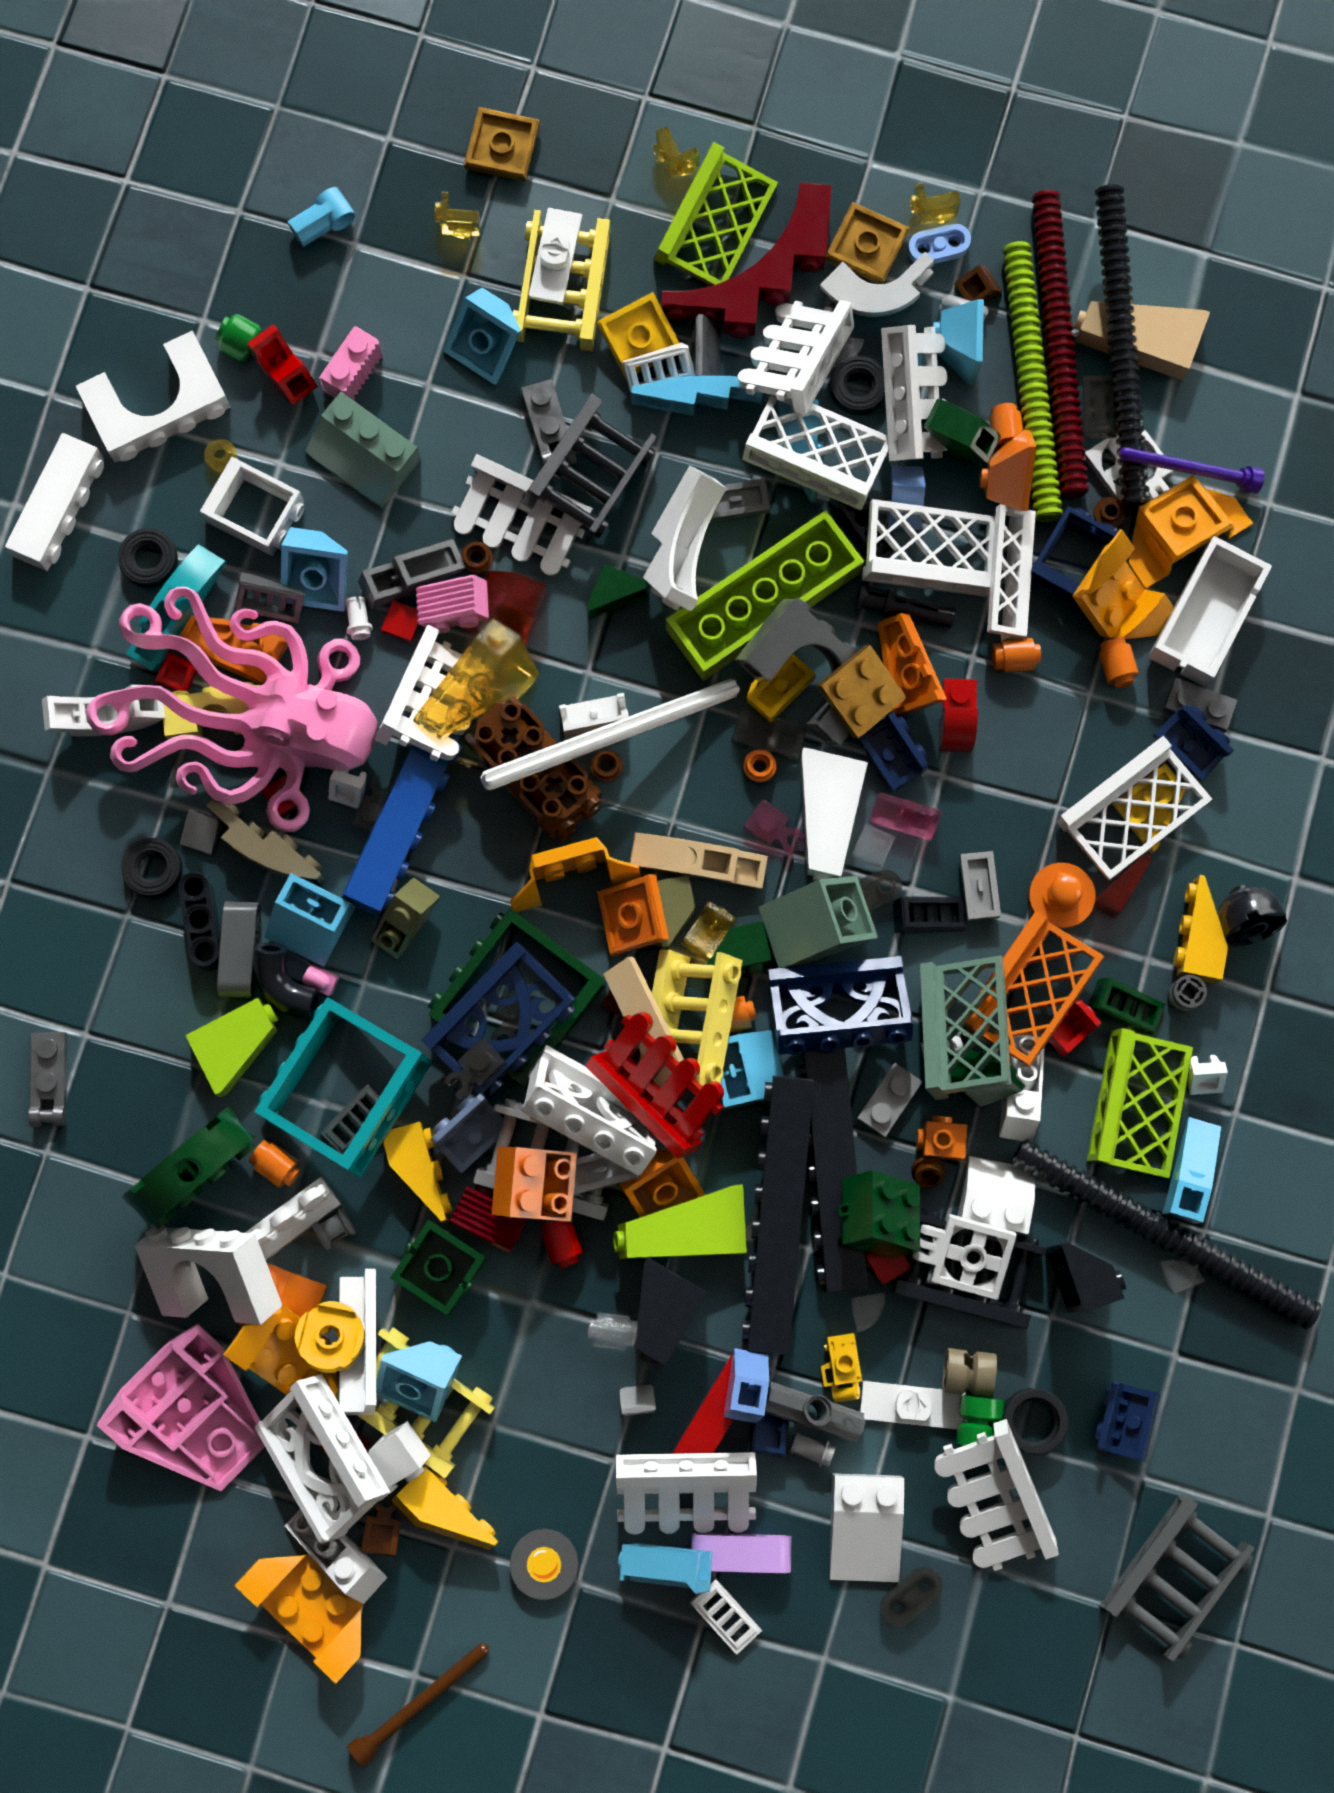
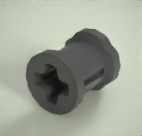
M343 1208L338 1209L336 1215L321 1224L318 1222L312 1224L317 1237L327 1251L332 1248L333 1243L348 1234L352 1236L356 1234V1229Z

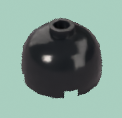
M1240 885L1235 887L1222 902L1218 911V918L1228 946L1238 947L1253 944L1248 938L1260 934L1264 940L1280 931L1287 923L1284 907L1276 895L1268 889L1256 886Z

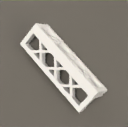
M1002 504L996 507L987 632L1001 635V640L1023 639L1027 637L1036 511H1021ZM1005 515L1012 516L1009 520V530L1005 526ZM1008 545L1006 562L1003 557V548ZM1005 577V590L1003 592L1000 585L1001 579ZM1003 608L1002 625H998V613Z
M365 1269L364 1277L339 1278V1302L348 1305L356 1312L365 1330V1346L361 1355L350 1369L339 1371V1405L345 1415H374L376 1408V1269Z

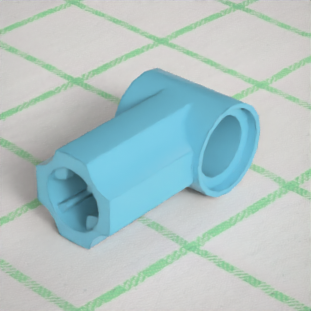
M333 187L322 192L315 200L313 206L287 222L298 242L304 247L331 229L339 231L346 228L354 221L356 214L339 189Z

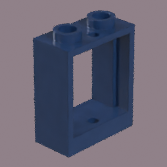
M1068 506L1031 569V583L1082 611L1072 597L1080 583L1047 566L1045 562L1065 527L1072 529L1102 547L1109 544L1119 530L1110 524H1101L1093 520L1091 515L1081 508L1073 509Z

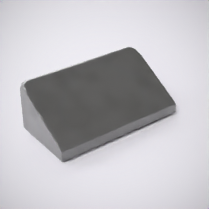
M698 314L696 316L695 376H720V327L703 314Z

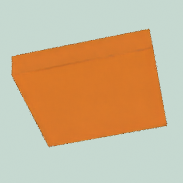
M648 874L597 891L610 956H618L669 940L656 875Z

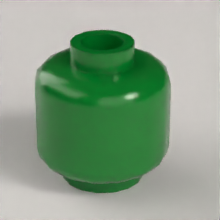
M234 314L231 318L225 316L214 339L218 341L219 351L239 362H245L250 355L255 357L247 343L261 333V327L239 314Z

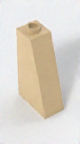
M1091 301L1086 312L1080 310L1073 329L1079 330L1075 342L1108 354L1111 346L1107 344L1110 336L1106 332L1109 328L1106 325V319L1109 317L1105 315V309L1108 306H1105L1104 302ZM1131 304L1134 307V312L1131 315L1135 317V322L1132 325L1136 327L1133 335L1137 337L1134 345L1138 347L1135 355L1138 356L1139 361L1136 364L1183 381L1190 369L1210 312L1198 309Z

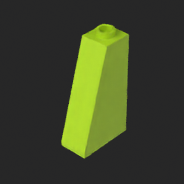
M743 1184L729 1186L619 1224L618 1231H615L613 1236L615 1252H619V1259L738 1255L747 1253Z

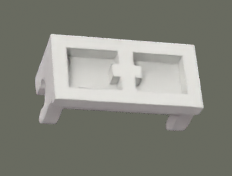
M624 693L570 705H559L565 739L579 736L629 717L626 710Z

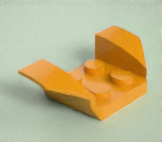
M1192 475L1139 507L1132 545L1135 549L1129 556L1128 564L1144 588L1147 589L1169 576L1173 563L1208 543L1213 536L1218 537L1225 533L1228 539L1253 525V522L1236 498L1205 488Z
M1121 529L1112 541L1104 547L1072 597L1100 636L1107 638L1124 637L1125 639L1157 636L1162 631L1174 606L1165 593L1146 590L1126 562L1135 548Z
M597 837L533 854L529 869L531 879L510 900L512 910L516 913L542 906L535 880L545 878L546 882L555 881L565 877L564 872L577 869L578 873L588 872L597 868V863L605 861L611 884L614 886L639 878V866L609 857L607 848Z
M284 1305L261 1325H244L223 1354L245 1371L249 1368L286 1395L290 1392V1387L296 1381L320 1374L323 1375L334 1395L339 1390L337 1372L325 1373L317 1371L302 1360L295 1343V1330L301 1317ZM322 1334L321 1339L326 1341V1345H330L329 1339Z
M310 1554L259 1559L234 1585L256 1607L262 1605L316 1657L313 1662L335 1684L360 1658L363 1604L345 1595Z

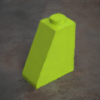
M256 998L185 1035L216 1096L222 1098L230 1092L278 1032L274 1022L279 1019L270 1003L264 1005L259 998Z

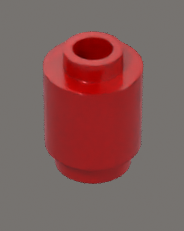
M552 1220L541 1225L543 1230L541 1237L552 1265L559 1263L560 1269L580 1262L578 1255L584 1252L573 1223Z

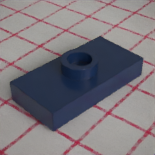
M765 1413L764 1417L757 1424L752 1423L749 1452H755L757 1455L785 1457L788 1421Z

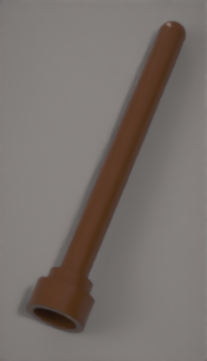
M484 1643L477 1645L370 1736L367 1734L362 1738L357 1736L351 1741L347 1748L362 1768L370 1764L375 1759L374 1755L379 1751L378 1747L489 1654L488 1645Z

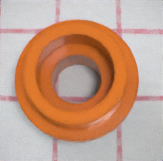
M754 750L746 756L743 769L750 780L762 783L770 780L775 774L776 761L768 751ZM756 762H763L766 769L758 772L754 769L753 765Z

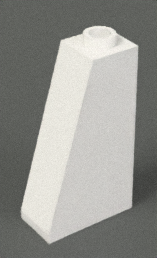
M803 747L800 769L807 875L813 876L814 881L839 878L842 875L868 762Z

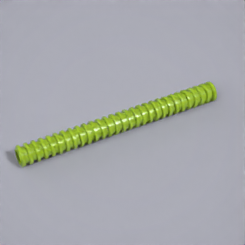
M1015 241L1003 247L1002 252L1005 256L1003 259L1006 265L1005 273L1008 274L1006 282L1008 283L1007 291L1010 293L1008 300L1011 302L1009 309L1012 312L1010 318L1013 321L1011 324V328L1014 330L1012 333L1015 340L1013 344L1014 348L1017 349L1015 357L1017 358L1016 366L1019 368L1017 376L1020 377L1018 380V385L1021 387L1019 394L1022 396L1020 403L1024 406L1021 409L1022 414L1025 415L1022 420L1026 426L1023 429L1031 430L1036 444L1032 476L1033 483L1031 484V491L1034 493L1031 496L1032 500L1035 501L1033 509L1037 511L1035 520L1051 522L1062 517L1063 511L1059 509L1062 506V501L1058 499L1061 496V492L1057 489L1060 484L1056 480L1058 478V472L1055 470L1057 462L1054 461L1056 453L1052 451L1055 448V444L1052 442L1054 435L1050 432L1053 426L1049 422L1052 418L1051 414L1048 413L1050 405L1047 403L1049 396L1046 394L1048 386L1045 384L1047 382V377L1044 375L1046 368L1043 366L1045 359L1041 356L1044 351L1043 347H1041L1042 338L1039 337L1041 329L1039 328L1040 320L1037 318L1039 311L1036 309L1038 302L1035 299L1037 297V293L1034 290L1036 285L1035 281H1033L1035 276L1034 272H1032L1031 245L1024 241Z

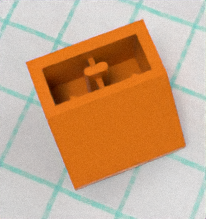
M498 1146L491 1215L571 1222L577 1153Z

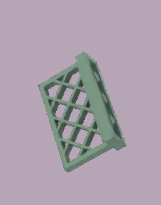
M999 955L936 966L933 962L920 964L925 1089L935 1100L948 1099L950 1093L1011 1085L1003 957ZM995 967V977L987 986L976 979L983 969ZM961 973L966 978L953 992L947 987L946 975ZM973 982L983 991L972 1004H969L960 996ZM990 995L997 1000V1008L987 1017L977 1009ZM956 1001H959L967 1007V1010L955 1023L948 1018V1010ZM975 1013L985 1022L972 1036L962 1027ZM992 1026L999 1032V1039L989 1049L979 1040ZM959 1031L969 1040L956 1054L950 1049L949 1042ZM977 1045L986 1054L973 1067L964 1060V1057ZM994 1058L1001 1063V1076L987 1078L981 1071ZM959 1063H962L971 1070L963 1081L951 1083V1073Z

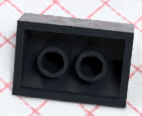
M1069 1242L1046 1247V1252L1068 1313L1086 1312L1125 1299L1122 1291L1126 1290L1124 1278L1120 1270H1114L1112 1264Z

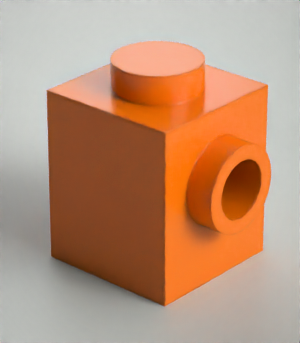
M932 1116V1122L926 1121L923 1124V1129H917L916 1149H921V1157L931 1156L938 1159L962 1161L965 1159L967 1125L954 1124L951 1117Z

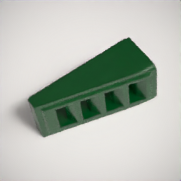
M1107 977L1097 981L1088 1006L1097 1014L1153 1035L1157 1030L1165 1003ZM1122 995L1124 996V1000L1122 1002L1120 1010L1116 1009V1007L1119 1002L1120 996ZM1133 1001H1137L1133 1016H1131L1129 1012ZM1147 1005L1150 1006V1009L1146 1021L1144 1022L1141 1021V1017L1143 1015L1145 1006Z

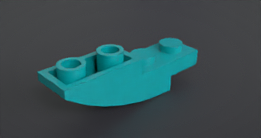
M199 544L177 567L149 606L160 615L162 634L178 636L188 618L194 615L189 600L186 597H180L176 600L175 606L181 611L182 617L178 620L170 618L164 608L165 597L169 590L176 587H188L199 595L203 603L227 563ZM143 616L138 623L141 626L138 633H146L150 628L148 618ZM131 644L126 655L148 669L157 672L170 649H143Z

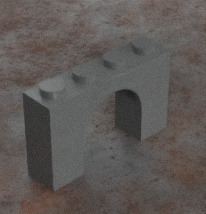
M799 598L782 599L736 657L735 661L757 681L770 682L791 654L805 645L816 648L826 657L831 673L858 651L851 644L845 641L841 642L834 635L836 631L831 625L823 620H817L811 614L812 608L806 602ZM825 698L805 723L827 745L840 746L850 734Z

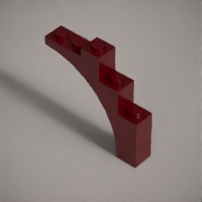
M800 182L796 206L786 229L775 245L756 264L736 277L711 287L690 291H662L661 308L665 316L674 321H682L686 318L696 319L698 314H703L714 323L724 321L723 333L730 334L732 337L746 338L748 335L755 336L758 300L765 301L771 305H780L783 302L789 303L793 267L806 272H814L818 269L824 270L832 185Z

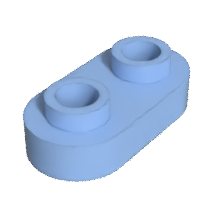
M956 223L917 232L909 241L908 256L914 263L922 255L918 249L925 248L929 252L928 255L934 260V264L960 258L969 249L971 243L970 232L965 226ZM952 240L958 242L959 246L952 247L949 245L948 242Z

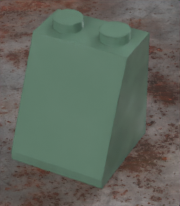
M857 876L820 879L758 907L772 947V955L777 962L778 968L802 966L878 938Z

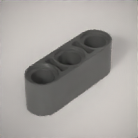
M225 901L217 979L219 997H254L256 983L253 971L254 946L259 944L260 903Z

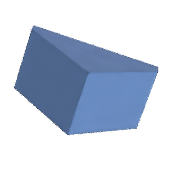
M891 465L889 501L924 506L925 479L923 467ZM889 512L888 527L890 528L897 520ZM912 514L906 519L914 530H921L922 517L920 515ZM898 525L895 529H903V528H902L901 525Z

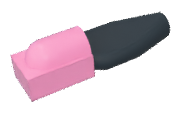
M287 952V972L294 982L319 988L320 992L327 996L333 994L340 978L339 976L315 964H311L310 960L294 952Z

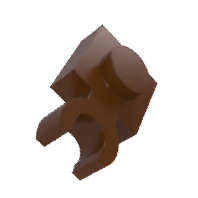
M380 1501L374 1504L377 1517L366 1516L361 1552L396 1557L401 1520L391 1518L392 1514L398 1510V1507L394 1503L390 1507H383Z

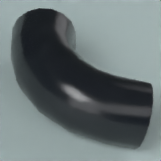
M275 943L255 945L253 950L254 980L263 998L279 1012L295 1018L312 1021L314 1012L320 1004L319 988L298 984L290 978L286 966L288 949L285 946Z

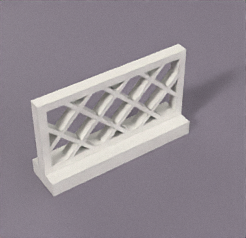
M771 395L753 433L750 434L746 442L742 460L858 510H862L869 491L889 451L888 435L813 403L806 415L794 412L791 398H786L785 402H781L790 405L793 413L778 417L774 409L777 397L776 395ZM814 415L820 418L823 426L808 430L803 417ZM797 420L801 432L786 436L781 424ZM775 426L781 439L768 441L759 436L762 430ZM841 427L849 430L852 439L838 443L832 430ZM826 432L831 445L816 449L811 437ZM805 439L810 452L804 454L794 452L790 443ZM872 440L883 445L880 452L867 455L862 443ZM856 445L861 458L846 462L841 449ZM835 452L840 465L833 467L824 465L820 456ZM865 465L869 474L867 481L864 482L854 478L850 469Z
M872 499L869 505L866 565L863 567L862 580L986 597L990 594L995 516ZM878 510L889 511L897 522L886 530L878 520ZM912 514L920 515L928 525L919 534L906 521ZM942 519H949L959 531L948 538L937 523ZM973 523L987 525L986 538L980 543L968 530V527ZM898 525H901L912 539L902 548L889 534ZM930 529L943 543L934 552L920 538ZM961 533L974 547L964 557L951 542ZM883 538L896 552L890 558L876 557V544ZM915 542L926 555V558L922 562H912L904 550ZM944 547L958 561L952 567L943 566L935 556ZM975 551L985 561L984 571L974 570L966 560Z
M1164 736L1068 809L1057 820V824L1064 832L1067 831L1108 881L1212 800L1209 794L1170 749L1172 745ZM1166 760L1176 769L1175 782L1157 780L1158 767ZM1153 771L1152 779L1144 778ZM1181 777L1186 781V783L1180 782ZM1137 783L1150 784V802L1132 800L1133 786ZM1156 785L1175 787L1173 804L1155 802ZM1180 788L1192 789L1201 800L1194 806L1178 805ZM1127 792V799L1119 798L1121 795ZM1111 803L1126 804L1125 820H1107V806ZM1131 805L1149 807L1148 824L1129 822ZM1154 808L1173 810L1171 824L1167 827L1153 825ZM1102 811L1101 819L1093 818ZM1178 811H1185V813L1177 818ZM1085 823L1100 824L1099 842L1086 840L1078 829ZM1105 825L1124 827L1122 844L1104 842ZM1129 828L1147 830L1146 843L1143 846L1127 845ZM1152 831H1160L1157 835L1151 838ZM1091 846L1098 847V854ZM1103 848L1122 850L1121 861L1112 870L1102 860ZM1126 851H1135L1126 858Z

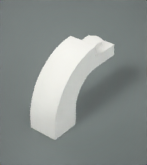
M924 252L898 279L886 284L868 283L859 278L842 262L820 284V287L835 304H838L840 300L851 302L854 314L866 317L887 316L906 309L920 298V292L914 285L917 283L919 286H922L932 276L934 272L931 268L934 266V260Z
M131 684V685L128 686L127 688L136 687V686H142V685H132V684ZM46 696L43 698L42 707L45 732H68L70 736H100L101 734L95 732L89 726L85 714L88 704L95 697ZM156 699L132 701L129 708L130 718L128 725L120 733L142 729L165 718L164 704ZM104 705L98 710L97 716L100 722L110 724L117 719L118 714L113 706Z

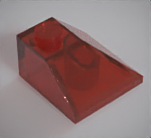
M487 570L484 580L487 581L489 619L478 621V626L463 628V630L524 653L548 596L546 583L516 572Z

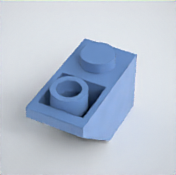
M734 1348L723 1417L756 1424L764 1417L769 1387L768 1354Z

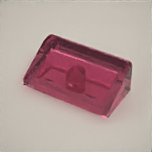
M880 792L875 799L870 822L931 840L942 812L939 809Z

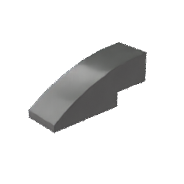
M450 539L395 556L390 563L364 570L359 577L358 583L370 610L390 604L393 600L398 601L417 593L416 588L419 586L442 582L465 570L466 566L454 539Z

